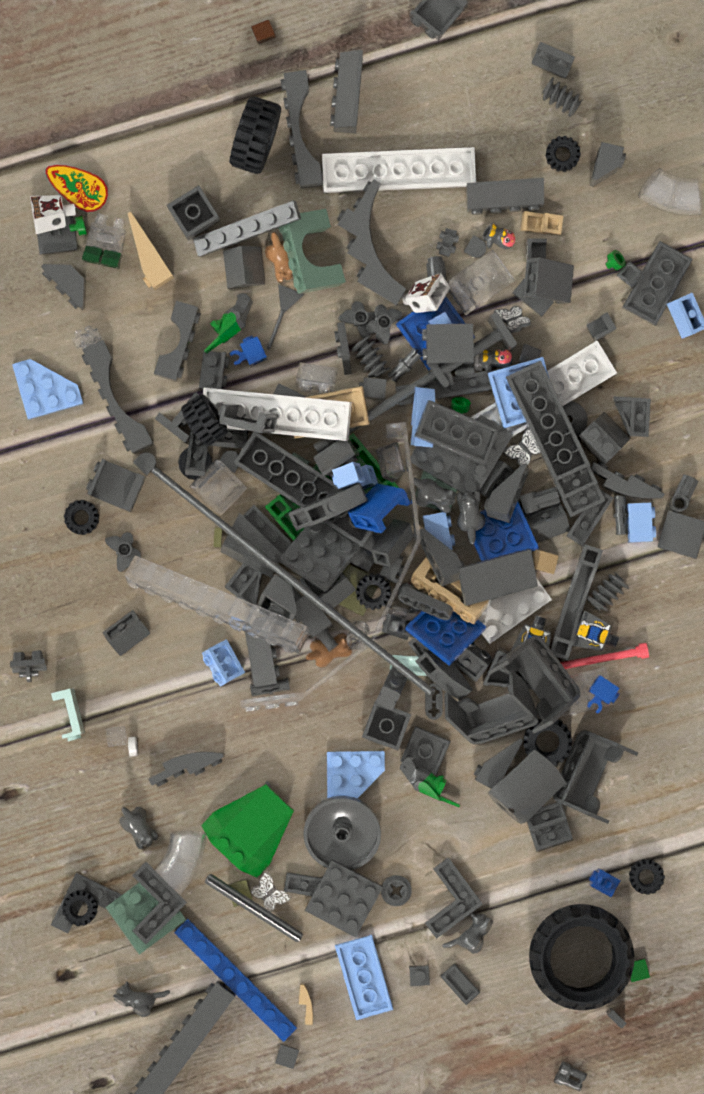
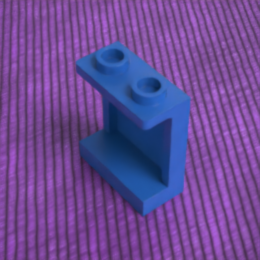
M377 483L366 494L368 501L348 511V514L356 528L382 533L386 529L382 519L397 504L408 506L410 501L404 489Z

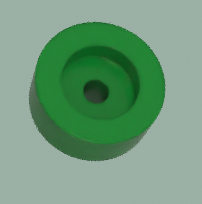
M83 216L75 217L76 223L69 224L70 232L78 230L79 236L86 235L87 230Z
M613 250L607 255L608 261L605 265L608 269L614 268L619 270L626 265L623 255L618 250Z
M455 397L452 399L451 409L461 414L467 413L470 410L471 402L464 397Z

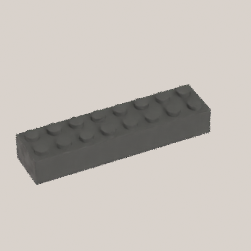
M255 431L233 462L236 466L299 507L342 490L338 489L333 481L325 476L323 477L321 473ZM350 510L322 521L363 549L374 534L373 531L356 528L348 514Z

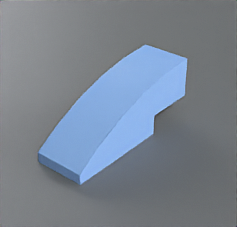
M415 387L411 425L413 426L411 445L433 448V444L414 437L427 401L435 402V389Z

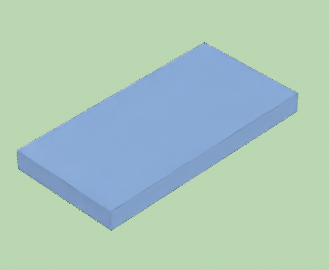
M372 934L335 945L356 1020L393 1010Z

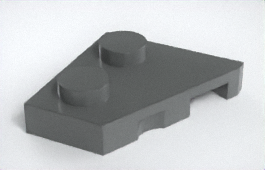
M345 322L337 323L338 331H334L336 342H340V347H337L338 358H342L344 375L352 374Z
M614 396L613 401L628 436L649 437L651 399Z
M242 564L225 585V588L254 610L263 573Z

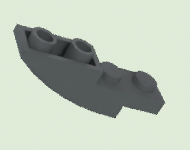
M594 462L591 466L594 474L605 479L602 487L619 495L649 500L661 499L665 495L661 492L662 489L655 484L651 486L646 484L645 479L637 474L629 476L626 481L624 480V475L617 471L615 473L607 470L609 467L601 462H598V464Z
M361 483L327 495L323 499L292 510L288 514L297 531L339 515L368 501Z
M416 638L408 642L419 657L415 662L445 692H448L458 700H462L473 691L454 663L450 666L447 665Z
M194 752L172 758L162 763L165 771L149 778L151 785L156 784L159 787L168 782L166 778L172 775L176 778L184 774L183 769L185 768L189 774L194 773L197 776L206 771L204 767L210 764L214 767L222 763L221 758L225 757V755L220 752Z

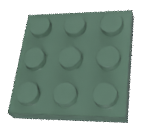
M137 883L105 908L140 955L186 919L179 910L145 945L132 930L159 902L140 883Z

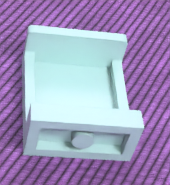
M74 688L51 693L53 701L65 699L72 732L63 734L62 739L67 738L68 741L81 738L80 734L85 733Z

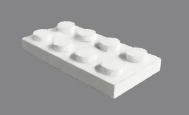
M538 579V587L489 600L487 608L478 619L487 626L482 635L489 644L552 600Z

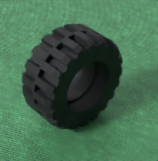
M256 96L248 99L231 149L229 163L232 167L254 174L262 172L281 115V106L279 104Z

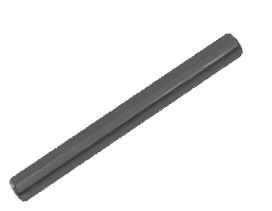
M209 874L206 877L205 883L295 942L301 940L303 933L213 874Z

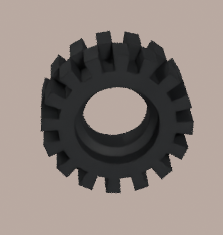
M558 136L556 139L551 140L545 155L548 165H551L550 168L556 169L557 172L572 170L577 165L581 156L580 146L577 145V141H573V138H567V136ZM560 147L567 148L570 151V158L566 161L559 160L556 157V150Z
M76 500L65 509L64 522L71 532L78 535H86L97 528L99 514L97 508L92 503L85 500ZM79 510H85L89 515V520L84 525H79L74 520L75 513Z
M370 573L368 576L365 575L357 585L356 598L360 601L359 604L361 606L364 605L366 609H381L390 599V582L386 581V577L379 576L380 574L378 573L376 575H373V573ZM377 585L381 589V595L378 598H370L366 593L368 586Z
M641 859V861H637L632 865L631 871H629V881L636 891L641 894L650 895L661 889L660 887L664 884L665 875L657 862L651 859ZM645 869L651 870L654 874V880L650 884H643L640 881L639 875Z
M77 890L69 894L62 905V913L66 921L76 926H84L90 923L98 912L97 900L93 897V894L85 890ZM76 901H84L88 907L86 914L76 915L73 911V904Z

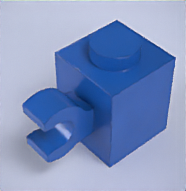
M253 335L242 340L243 343L240 346L243 352L233 350L229 353L230 356H239V360L235 361L234 365H240L243 361L247 360L250 367L267 360L258 336L253 337Z
M598 675L588 690L594 697L588 702L587 707L590 708L593 703H596L598 709L595 713H600L602 710L601 701L606 704L614 703L620 695L617 692L620 688L601 675Z
M600 868L597 871L594 870L589 878L591 887L609 897L613 896L621 881Z

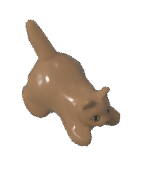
M272 232L271 239L273 244L266 247L265 255L269 261L274 263L276 279L281 283L283 279H292L293 274L288 265L289 259L287 252L284 250V241H280L278 235Z
M340 633L333 638L339 645L329 652L321 640H315L310 644L312 652L306 656V659H315L316 666L326 667L334 658L350 656L352 654V650L349 649L351 642L345 639L346 634Z

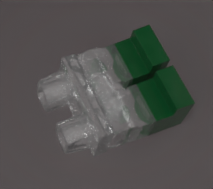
M97 213L94 223L91 222L82 260L88 263L102 264V266L120 269L127 233L125 231V220L115 218L113 227L106 226L108 216Z

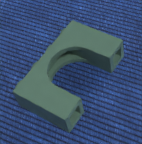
M326 209L300 213L301 220L279 227L284 241V250L287 252L289 259L288 265L290 270H292L294 278L293 284L298 294L338 287L346 282L341 264L318 267L311 264L303 253L302 242L305 235L320 233L331 227Z

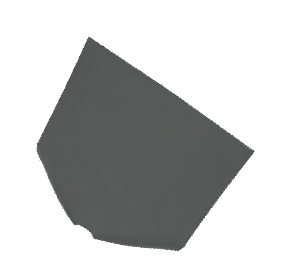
M533 750L518 766L497 783L488 794L505 813L516 822L523 824L530 820L566 782L557 768L547 758Z

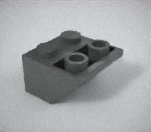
M348 439V441L337 440L313 458L323 477H332L333 469L358 461L356 457L360 454L351 440Z

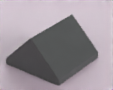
M239 246L223 251L227 289L265 285L260 246Z

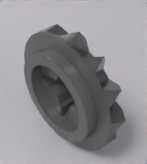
M390 876L382 884V898L391 906L404 905L411 897V885L403 876ZM391 884L395 887L403 885L400 889L402 897L397 894L389 896L393 891Z

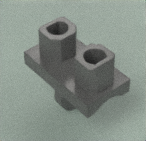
M387 613V619L383 622L384 628L382 632L408 640V637L414 638L405 630L411 621Z
M41 650L32 652V660H25L24 652H14L13 661H10V668H12L13 673H19L20 678L26 677L29 683L32 682V677L39 676V671H47V664Z

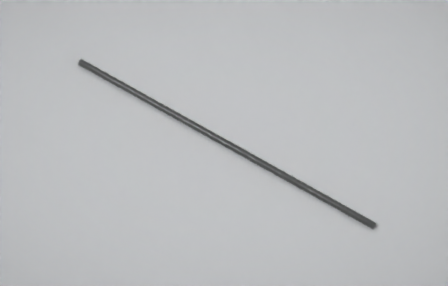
M155 466L151 470V473L426 694L432 696L435 693L431 686Z

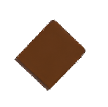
M269 20L251 26L258 44L276 38Z

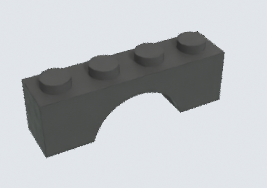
M179 301L175 302L171 321L180 330V342L171 353L159 355L154 371L155 376L177 382L178 378H182L184 373L182 364L184 360L188 359L190 349H187L189 341L193 342L196 331H193L195 323H199L201 317L198 307Z

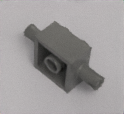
M292 586L297 608L294 619L297 623L302 622L304 624L302 630L309 638L320 639L330 652L339 645L328 632L334 627L321 608L305 595L302 597L296 588Z

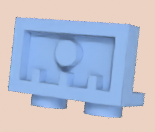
M227 639L202 653L204 663L209 666L214 681L220 687L245 673Z

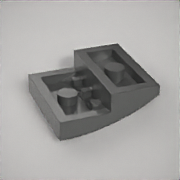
M668 511L657 547L697 559L704 537V521Z
M559 802L541 807L527 821L536 852L573 841L563 806Z

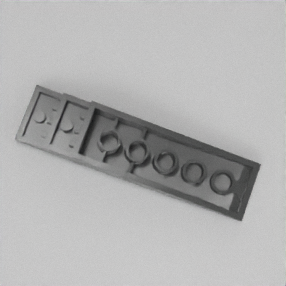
M536 362L507 376V382L569 516L573 517L604 502L605 499L591 470L590 463L542 362Z

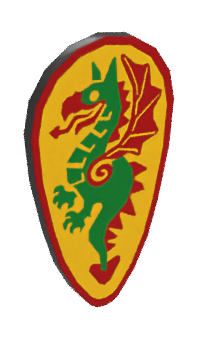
M52 165L45 169V174L53 188L79 210L94 212L102 208L106 203L108 196L107 186L99 176L67 165Z

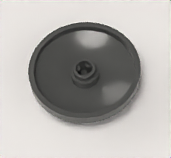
M350 796L327 798L318 803L306 818L304 825L305 846L312 858L326 868L333 859L352 870L357 869L372 859L380 845L381 827L378 817L370 806L357 798Z

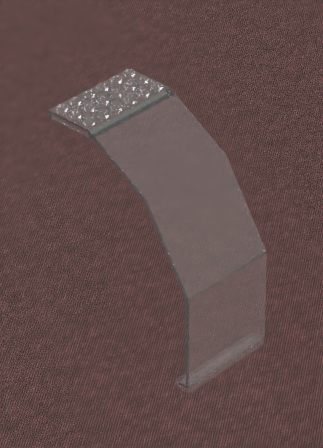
M406 422L386 424L385 440L386 442L401 441L408 499L410 501L409 507L414 547L371 638L373 641H375L421 542ZM367 645L361 647L305 692L240 700V706L245 708L247 712L259 710L263 705H265V709L280 707V703H285V707L298 705L299 701L307 697L369 647Z

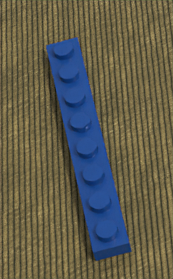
M189 919L174 932L283 1042L297 1029V1026Z

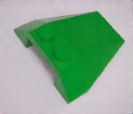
M265 784L245 796L232 801L228 805L215 810L201 826L210 843L239 870L258 878L271 864L294 809Z

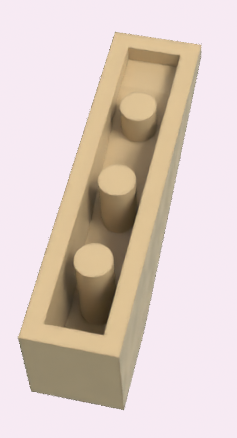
M129 212L130 225L141 267L145 275L142 279L148 288L152 286L156 290L174 277L133 214Z

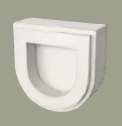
M128 737L129 756L138 755L137 737Z

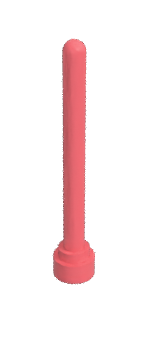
M641 643L639 646H635V649L560 663L565 669L634 656H637V658L641 657V659L649 658L647 643Z

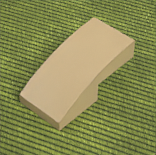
M524 211L522 213L520 231L561 235L563 216Z
M301 983L299 1004L306 1005L305 1024L313 1025L311 997L305 983Z

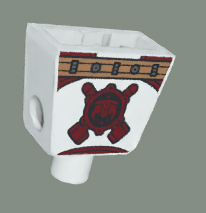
M60 195L30 196L36 234L64 228L66 226L65 217L76 215L75 205H63Z
M439 273L415 282L409 293L403 295L402 300L405 305H410L415 313L436 311L448 293L450 286L443 275Z

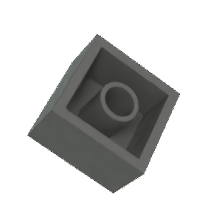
M199 185L166 205L187 241L220 222L219 216Z
M375 701L362 738L399 750L411 714L396 708L390 710L377 704Z

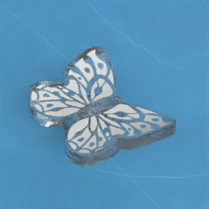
M268 871L264 872L261 876L259 885L251 889L252 895L255 898L264 900V908L270 912L275 910L277 904L282 905L291 899L287 892L274 887L272 876Z

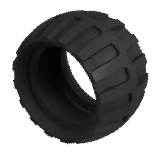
M574 904L554 911L541 922L531 940L529 964L537 986L554 1003L568 1009L592 1010L603 1007L615 1000L628 985L634 968V947L628 931L613 914L597 906ZM577 926L593 927L603 932L611 943L613 955L610 970L604 978L592 986L582 988L565 985L555 977L550 964L551 950L557 938L566 930Z

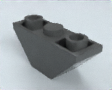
M43 264L41 266L44 270L42 274L50 282L53 279L57 284L55 288L62 295L66 293L70 297L68 302L75 309L79 307L83 310L85 308V279L72 265Z

